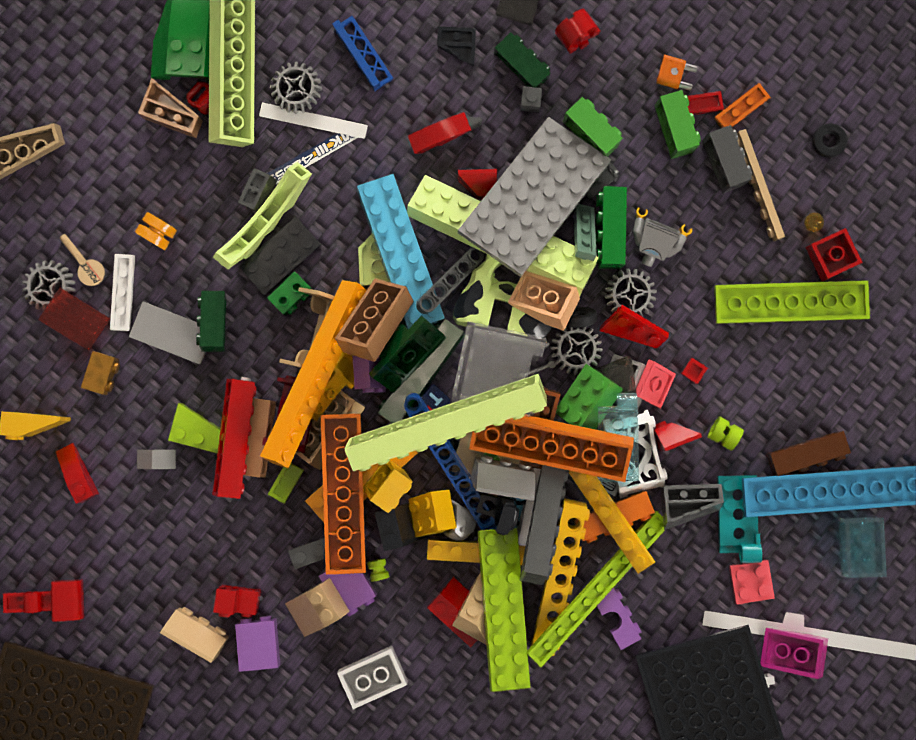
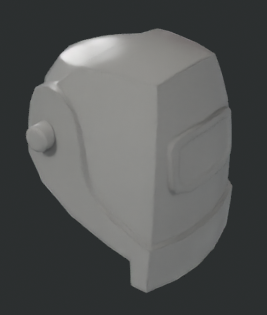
M452 500L457 528L445 531L443 534L455 541H462L474 531L476 521L468 509Z

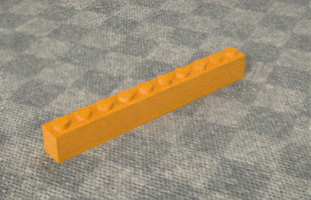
M341 281L261 452L260 457L273 464L289 468L342 353L335 337L367 291L359 283Z

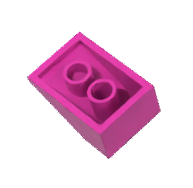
M766 628L761 666L820 679L824 673L829 638Z

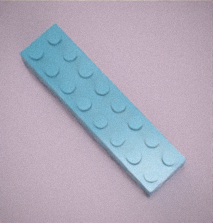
M394 174L358 185L357 193L387 278L390 283L406 286L414 301L402 319L404 325L410 328L421 315L431 324L443 321L445 317L440 304L428 314H422L416 308L417 300L433 284ZM427 300L422 301L424 309L428 310L430 308V303Z

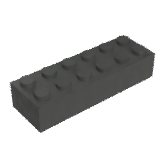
M546 465L541 466L520 581L543 585L545 580H549V576L552 574L553 564L550 561H552L556 551V545L553 542H555L559 533L560 526L556 524H558L559 518L561 519L563 507H560L565 497L566 488L563 487L568 479L569 470Z

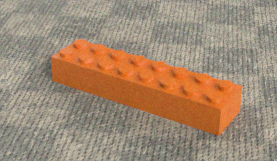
M360 413L321 415L326 575L366 573L363 473L359 470H352L344 450L349 438L361 434Z
M525 415L516 420H513V418L507 419L504 424L499 426L492 424L478 433L472 431L469 449L625 482L634 437Z

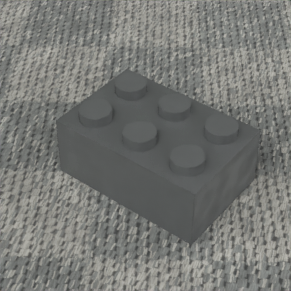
M731 125L710 132L702 141L723 194L746 185L753 175L751 167L745 162L744 149L739 147L737 141L739 139L735 129H732Z

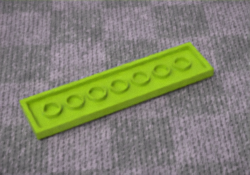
M868 281L714 286L716 324L870 319Z
M517 528L510 530L508 535H500L496 533L495 529L479 530L478 544L490 691L530 688L522 581H520L521 568Z

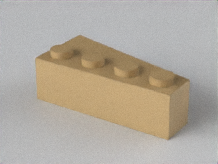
M53 123L0 137V180L65 145L60 125Z

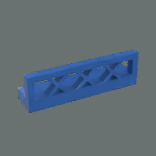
M353 16L341 23L339 20L332 23L334 31L374 91L394 80ZM351 22L355 27L354 35L348 34L344 29ZM356 39L365 42L364 50H359L356 47ZM366 55L375 57V66L367 64L365 61ZM376 70L385 72L387 78L379 82L375 76Z

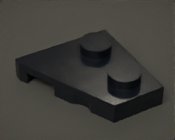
M438 26L437 47L470 66H474L476 28Z

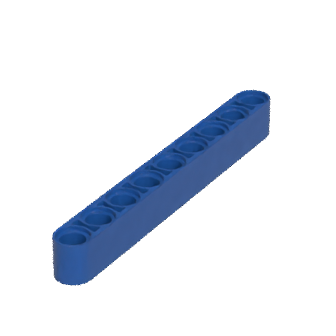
M411 393L406 397L404 408L409 417L430 411L419 394ZM410 400H416L419 403V405L415 408H412L409 406L408 402ZM449 440L440 446L435 444L428 446L481 530L495 529L494 518L490 516L486 520L481 519V513L476 511L478 503L473 504L470 502V499L473 497L480 499L482 492L475 490L470 479V473ZM447 449L450 453L447 456H442L439 451ZM452 465H457L460 470L452 472L449 468ZM463 481H467L470 484V486L467 488H462L459 484ZM487 501L483 503L482 506L485 510L492 509Z

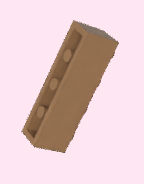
M253 398L254 414L250 418L252 431L251 435L248 436L247 442L249 444V453L245 458L247 465L245 476L265 478L268 461L260 457L264 448V445H262L263 438H268L273 429L276 401Z

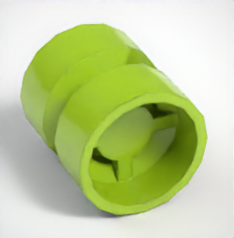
M719 416L712 425L707 438L716 443L721 442L723 447L732 451L739 443L744 429L735 424L730 425L728 420Z

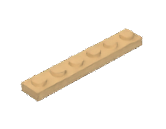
M746 129L741 130L737 133L739 138L737 141L739 147L744 149L746 164L752 170L753 175L749 183L753 184L755 190L754 198L761 206V217L763 220H766L768 226L766 228L767 234L774 242L784 238L785 235Z

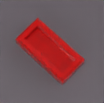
M721 91L687 96L689 100L688 109L693 115L724 110Z

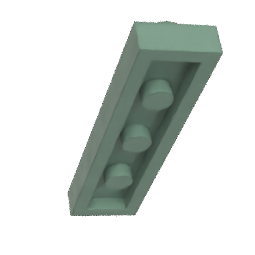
M578 204L574 209L575 257L594 261L596 257L594 207Z

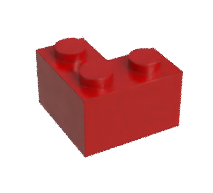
M222 585L216 589L213 612L218 613L220 617H230V615L235 613H241L242 617H252L258 613L261 589Z

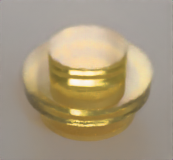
M811 213L805 218L804 224L809 231L817 232L824 226V219L818 213Z

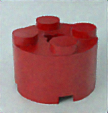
M584 8L574 12L572 18L564 19L555 29L556 36L570 54L576 51L578 47L580 50L585 48L590 43L588 40L601 32Z

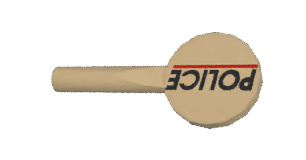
M66 234L60 236L59 239L80 264L78 269L80 281L88 286L100 284L105 276L103 265L93 259L86 260Z

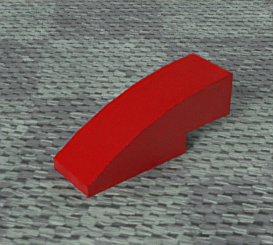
M463 112L408 135L414 154H422L471 131V128Z

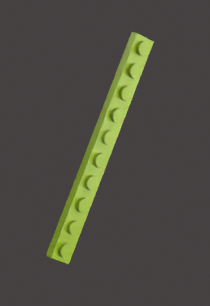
M658 511L651 514L652 518L645 520L635 531L647 550L665 531L663 517ZM621 549L614 554L527 650L526 654L539 667H542L630 570L632 565Z

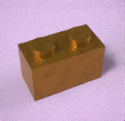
M92 351L81 388L102 395H108V392H111L114 386V381H112L114 374H117L120 367L119 359Z

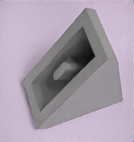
M137 450V469H176V450Z

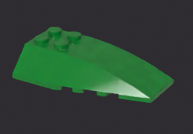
M210 0L166 1L153 40L151 78L170 80L171 76L205 78L209 82Z

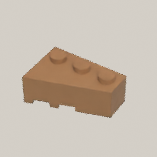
M151 78L138 114L145 120L196 138L203 120Z

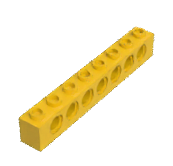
M566 498L563 500L562 515L558 522V526H560L559 533L553 543L556 545L555 556L550 561L553 564L552 574L549 576V580H545L531 646L569 605L567 597L572 595L573 591L571 579L572 576H576L578 565H575L576 558H580L582 547L579 546L580 539L584 540L586 528H583L584 521H588L590 509H587L586 502ZM571 518L579 520L576 525H570L568 521ZM567 537L574 538V542L571 544H566L564 542V539ZM562 556H569L570 560L568 562L560 561ZM563 574L566 578L563 581H558L556 576ZM554 593L562 595L559 599H553L551 596ZM555 611L558 614L552 618L548 616V613Z

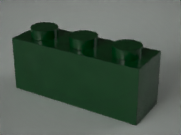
M510 32L494 48V54L527 87L539 88L550 77L549 66L543 61L540 62L536 58V53L531 48L527 49L523 45V40L518 35L514 36Z
M201 291V297H198V309H201V315H197V327H200V334L196 335V345H199L201 352H225V291Z

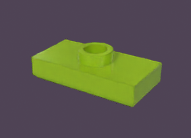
M293 463L290 464L289 468L283 467L268 495L285 504L304 470Z

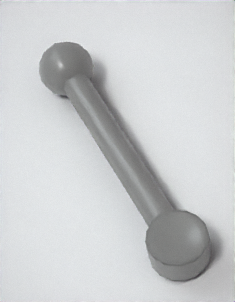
M549 361L544 366L526 373H519L518 377L521 380L546 368H554L556 365L554 361Z

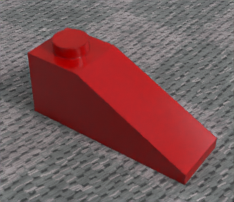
M74 443L56 451L67 487L75 503H83L98 495L99 492Z

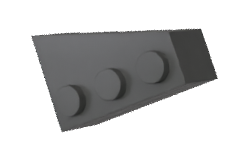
M722 484L663 486L661 504L664 530L719 511L724 503Z

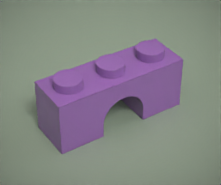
M613 587L597 605V608L602 616L608 612L618 613L619 623L610 632L618 647L622 650L641 640L639 634L642 632L636 622L632 623L630 619L632 613L627 605L623 606L621 602L623 596L619 589H614Z

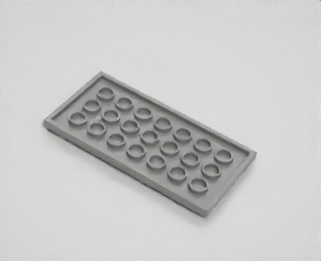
M548 117L458 229V234L522 277L606 169L611 159Z

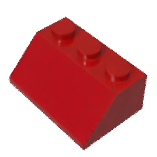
M453 577L428 604L427 608L469 647H472L477 639L452 626L469 592L466 587Z

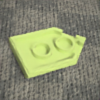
M371 233L365 242L358 247L360 285L370 286L374 279L389 282Z

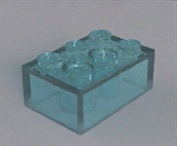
M877 516L838 518L841 576L847 578L887 577L884 518Z

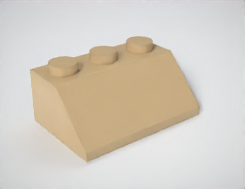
M480 572L474 580L452 626L486 645Z
M179 607L172 614L160 633L211 663L218 657L229 636L226 635L224 629L218 626L214 628L209 625L210 622L203 617L197 618L192 615L193 612L190 609Z

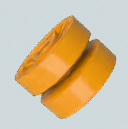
M146 212L142 220L149 225V228L139 224L135 233L159 248L166 250L170 242L164 236L173 238L177 230L151 213Z

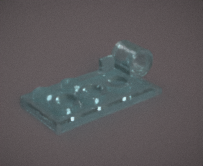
M617 393V406L598 407V430L634 437L625 482L639 481L637 393ZM615 421H622L624 423L621 429H615L612 425ZM599 477L600 482H621Z

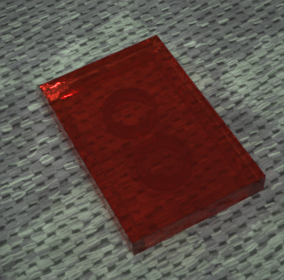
M59 287L38 320L85 349L90 350L110 318Z

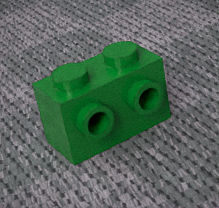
M294 271L268 299L283 315H292L298 309L296 305L301 301L305 302L311 296L298 291L299 287L312 288Z

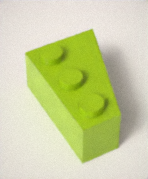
M178 403L168 441L217 453L221 428L183 403Z

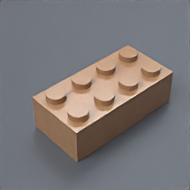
M379 279L373 280L335 337L343 353L373 362L376 361L414 302L407 287Z

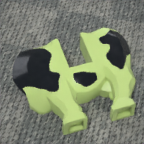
M488 254L485 261L473 270L470 281L460 294L453 312V319L457 325L486 332L494 299L508 303L517 284L512 282H499L494 278V271L502 264ZM512 306L505 336L515 339L521 337L531 342H538L549 333L552 327Z

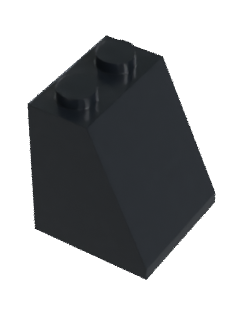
M409 502L397 505L389 513L383 509L375 512L384 551L404 547L424 539L423 536L415 537Z

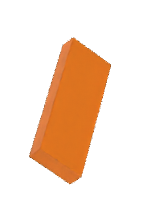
M758 83L713 119L721 128L729 125L734 127L771 97L761 84Z

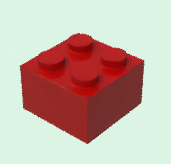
M846 228L805 247L821 281L863 263Z

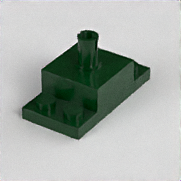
M422 315L410 328H407L400 322L380 353L379 357L381 360L370 371L369 375L394 393L440 343L445 335Z

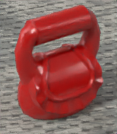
M200 81L186 94V99L189 105L198 109L200 113L207 115L209 114V84ZM205 87L206 90L203 91L196 101H192L197 93Z

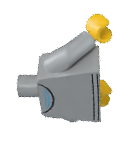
M637 208L633 234L635 244L639 246V251L645 253L642 260L644 265L652 267L655 258L664 261L666 257L670 258L681 251L687 236L692 233V228L688 230V233L683 230L685 224L679 230L646 218L648 214L647 209L644 215H640L639 208Z

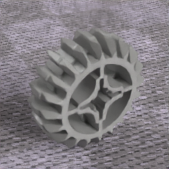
M298 62L294 63V67L287 63V69L281 66V73L275 71V75L278 78L274 77L271 79L275 83L270 85L271 90H274L271 95L276 97L274 101L276 104L280 103L279 107L281 109L286 107L288 113H290L292 108L295 114L298 113V109L305 113L304 107L307 106L311 110L310 103L312 102L316 105L317 101L315 98L321 97L320 93H318V91L322 90V87L318 85L321 83V80L317 78V72H312L311 66L306 69L305 63H302L300 67ZM299 74L295 79L289 78V76ZM307 78L311 81L310 93H307L304 89ZM283 82L288 86L285 98L281 93ZM299 85L300 90L296 91L295 89L294 91L292 86ZM296 97L304 98L300 101H291L294 100Z
M45 260L42 262V265L35 263L36 269L30 267L31 274H24L28 281H22L23 284L27 285L22 291L28 292L25 295V299H31L29 304L35 305L37 310L42 308L44 312H47L49 309L51 312H55L56 307L61 310V303L68 305L69 303L66 299L73 298L69 294L70 291H76L71 287V285L75 284V281L69 280L73 277V274L67 273L69 270L67 267H63L61 263L56 264L53 260L49 264ZM55 271L60 277L51 279L46 275V272ZM38 278H39V279H40V283H39V285L36 287V282H37V280H38ZM48 282L51 283V285L49 286L50 290L46 289L48 287ZM62 285L61 293L58 294V288ZM48 294L52 300L42 301L38 295Z
M629 268L625 271L626 275H624L622 270L618 272L619 277L614 274L612 278L615 282L609 280L607 283L612 288H605V291L610 293V295L605 296V299H611L607 306L614 305L611 312H615L621 306L617 299H623L627 302L629 309L643 317L642 311L648 314L649 310L647 307H654L650 301H656V297L651 296V294L657 293V290L650 289V287L655 285L654 282L647 283L651 277L642 278L645 273L643 271L638 276L637 269H634L631 274ZM626 280L625 291L616 293L618 284ZM632 280L639 282L644 290L635 288ZM629 289L636 294L632 299L624 295L629 292ZM645 296L643 305L635 309L636 299Z
M587 326L582 327V329L568 327L569 331L566 329L564 331L561 330L563 335L558 332L555 334L559 340H552V343L557 344V346H552L550 350L556 351L551 357H558V360L554 363L555 365L560 362L562 363L559 368L560 370H563L566 366L568 367L566 370L567 374L571 372V369H574L573 373L577 375L578 369L581 372L585 364L589 366L590 364L598 365L594 358L601 359V356L597 355L596 352H602L603 349L597 348L596 345H600L602 342H595L594 339L599 335L591 336L592 328L586 332ZM571 334H580L587 339L577 342L571 337ZM564 338H566L569 350L562 355L561 344ZM584 344L579 350L581 351L580 354L575 352L569 355L573 349L572 345L580 346ZM591 344L592 352L589 360H587L584 348ZM575 356L583 364L573 365L567 362L566 359Z

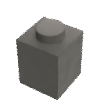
M523 86L520 111L539 113L542 88Z

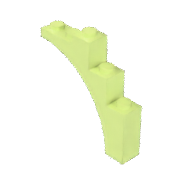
M298 162L290 166L255 215L228 243L215 253L213 258L225 268L230 269L243 258L247 259L254 254L263 238L275 229L282 215L294 206L312 173Z

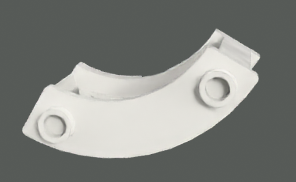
M645 410L643 414L611 421L610 418L602 420L605 432L634 437V440L646 449L637 467L630 460L629 465L633 471L631 472L630 468H628L626 481L615 480L620 498L628 497V494L665 486V480L668 477L665 468L662 469L656 448L653 427H656L655 419L649 415L648 410ZM645 424L644 430L639 431V425ZM632 426H636V427L634 428V433L631 432V427H632ZM647 435L649 443L642 437ZM651 455H652L654 464H653V463H648L649 460H650V458H651ZM649 470H654L657 479L644 482L641 473L643 472L647 477L651 478L648 472ZM637 478L641 482L639 484L627 486Z

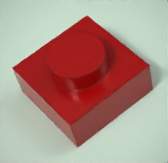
M690 358L681 375L698 384L708 368L694 358Z

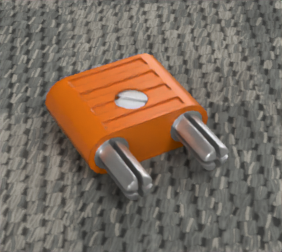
M664 54L656 84L677 90L678 88L691 90L692 84L681 81L683 71L687 70L696 73L698 67L686 63V60Z

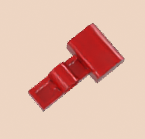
M83 579L52 581L51 591L3 593V613L52 611V622L81 620L84 618Z

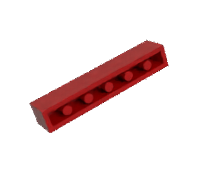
M227 379L213 496L240 499L241 494L244 492V483L242 482L243 475L247 471L245 458L249 453V444L247 442L248 436L251 435L252 431L250 418L254 414L252 402L256 396V386L253 381Z

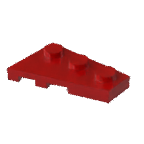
M621 305L600 326L599 330L656 349L669 337L667 331L624 305Z

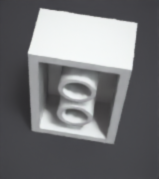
M389 646L349 664L337 672L353 709L402 688L408 682L393 646Z

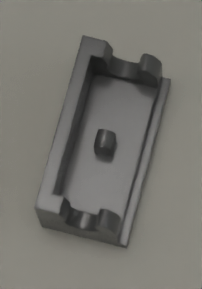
M611 162L585 194L589 201L602 190L603 186H608L619 176L617 174L619 171Z
M254 168L238 203L257 212L272 193L277 180L271 175Z

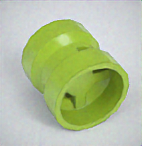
M385 558L367 562L368 569L372 570L370 575L371 582L390 577L389 572L384 568L387 564Z

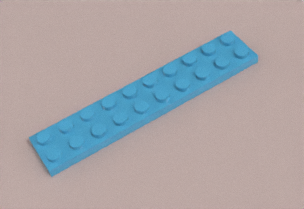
M916 466L742 478L744 517L916 505Z

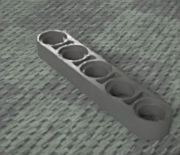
M473 247L467 250L417 300V310L422 314H428L433 311L482 262L484 252ZM471 251H475L478 254V260L471 258ZM459 263L465 264L467 268L465 273L459 270ZM447 275H451L454 278L455 282L453 285L447 282ZM435 287L442 290V297L435 295ZM423 300L429 301L430 308L428 310L423 308Z

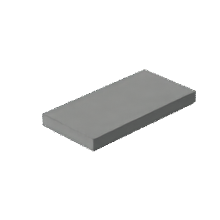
M144 301L142 302L129 334L130 338L200 365L206 353L201 352L199 345H196V335L200 334V327H197V322Z

